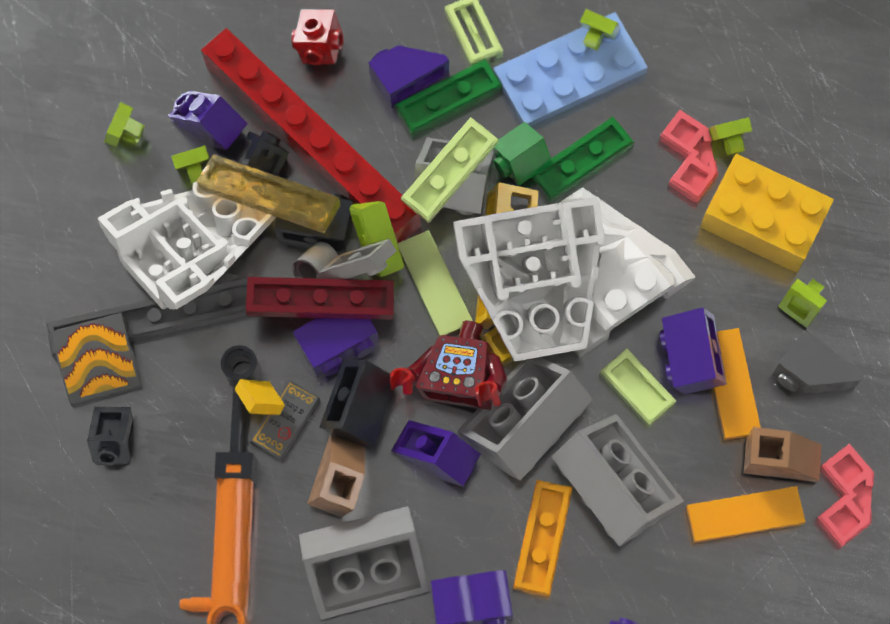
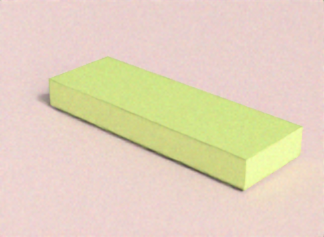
M470 117L402 195L401 201L429 223L499 143L498 139Z
M425 231L398 243L402 260L438 335L452 336L459 333L463 321L473 320L430 231Z

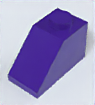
M399 45L390 50L384 49L379 51L368 62L370 78L391 109L395 107V104L427 89L450 75L449 59L446 55Z
M408 420L391 449V452L435 477L463 486L467 478L472 474L474 466L481 455L454 432Z

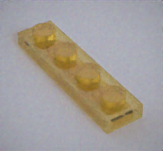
M214 154L196 181L199 190L321 233L326 232L341 206L339 197Z

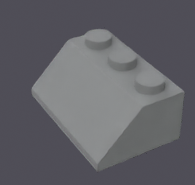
M541 357L522 360L507 376V383L500 394L501 404L494 406L492 401L491 410L478 408L460 427L458 432L500 470L521 480L534 468L537 461L558 441L559 437L573 421L581 416L583 410L593 399L570 370Z
M617 414L577 431L551 456L558 465L561 474L574 486L580 494L583 503L592 510L604 526L606 533L614 539L618 546L637 537L684 502Z
M408 506L299 534L303 562L320 620L430 592Z

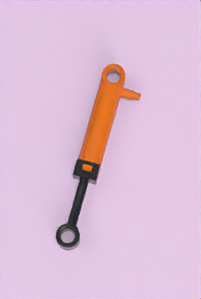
M236 345L225 351L220 362L221 369L229 385L233 387L230 452H216L214 478L217 481L211 597L182 598L179 605L182 611L210 612L207 624H220V621L227 615H235L238 624H249L248 602L254 486H256L257 459L253 452H244L246 407L236 393L235 387L240 379L259 381L261 366L253 350L247 346ZM246 361L250 363L249 369L242 374L232 372L233 367L238 362Z

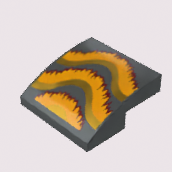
M122 313L51 331L59 369L71 406L142 388L135 354L131 349Z

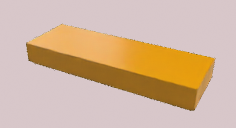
M735 328L717 331L727 385L715 387L713 392L723 439L728 441L746 438L753 427L761 428L740 330Z
M536 480L513 585L514 591L550 598L573 487Z
M797 486L686 506L694 544L794 527L806 523Z

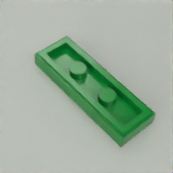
M485 58L395 104V110L411 137H414L501 92L502 84Z
M611 117L552 157L553 163L531 177L530 180L549 204H551L634 146V141L618 121Z

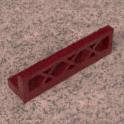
M247 277L246 316L393 320L394 281Z

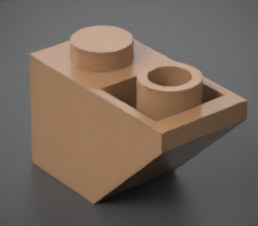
M753 427L746 437L744 473L818 482L820 478L822 444L791 431Z
M331 434L307 504L340 517L353 511L365 477V447Z

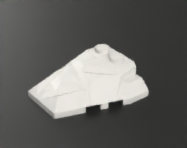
M237 171L194 182L193 190L173 195L172 189L161 192L162 199L144 204L140 203L139 198L127 201L98 217V222L109 242L117 250L120 261L125 269L160 308L178 309L208 291L273 222L277 214L276 210L244 178L237 174Z
M582 187L559 203L594 198L596 196ZM600 199L605 234L603 245H600L597 268H599L598 279H595L592 296L594 305L587 349L574 351L579 358L609 339L610 331L660 296L663 295L665 299L669 298L696 278L673 248Z
M599 197L549 204L453 222L459 259L492 318L513 361L587 349L594 302H592L595 279H598L599 268H597L600 245H603L605 234Z

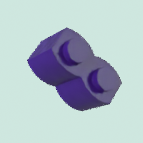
M506 570L447 577L431 581L436 624H506L507 620L513 619Z

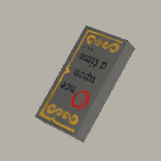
M289 379L278 394L285 404L281 414H266L249 440L251 444L280 461H283L320 401L319 396Z

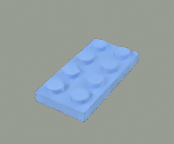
M616 12L605 16L618 22L620 29L616 38L613 40L604 36L598 51L585 46L583 41L589 29L581 27L494 67L493 71L502 84V90L521 124L526 122L531 127L647 73L648 67Z

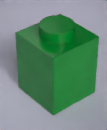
M523 122L498 139L499 143L493 148L496 157L493 160V164L499 174L504 178L509 176L519 186L553 163L544 137L526 122Z

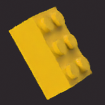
M735 154L705 212L700 228L790 271L798 273L834 199L741 155Z

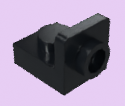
M262 130L260 135L249 131L247 138L252 143L237 174L271 190L289 152L279 145L281 139L264 130Z
M94 407L87 438L93 463L105 465L129 463L130 453L127 443L133 418L131 407Z

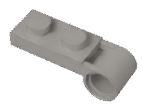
M386 239L338 255L329 244L317 242L293 263L292 271L295 278L355 280L363 273L373 276L387 267L385 261L396 252V249L391 240Z

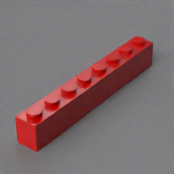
M225 28L201 49L207 69L336 193L346 196L349 200L353 201V204L376 201L384 202L397 244L407 240L421 227L420 216L401 201L402 194L231 31Z

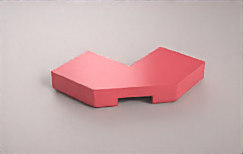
M679 110L659 138V141L686 158L670 179L668 186L698 204L717 179L718 169L716 160L714 161L709 128Z
M850 443L820 467L822 473L843 497L815 519L840 549L871 524L872 517L871 498L874 471Z

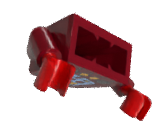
M466 320L462 322L459 337L441 335L437 338L435 344L430 346L408 368H397L391 371L390 385L391 390L402 386L403 394L405 395L412 394L413 385H416L417 390L428 401L491 410L492 401L494 406L501 404L500 394L507 383V375L500 357L494 353L489 343L480 340L483 326L477 322Z

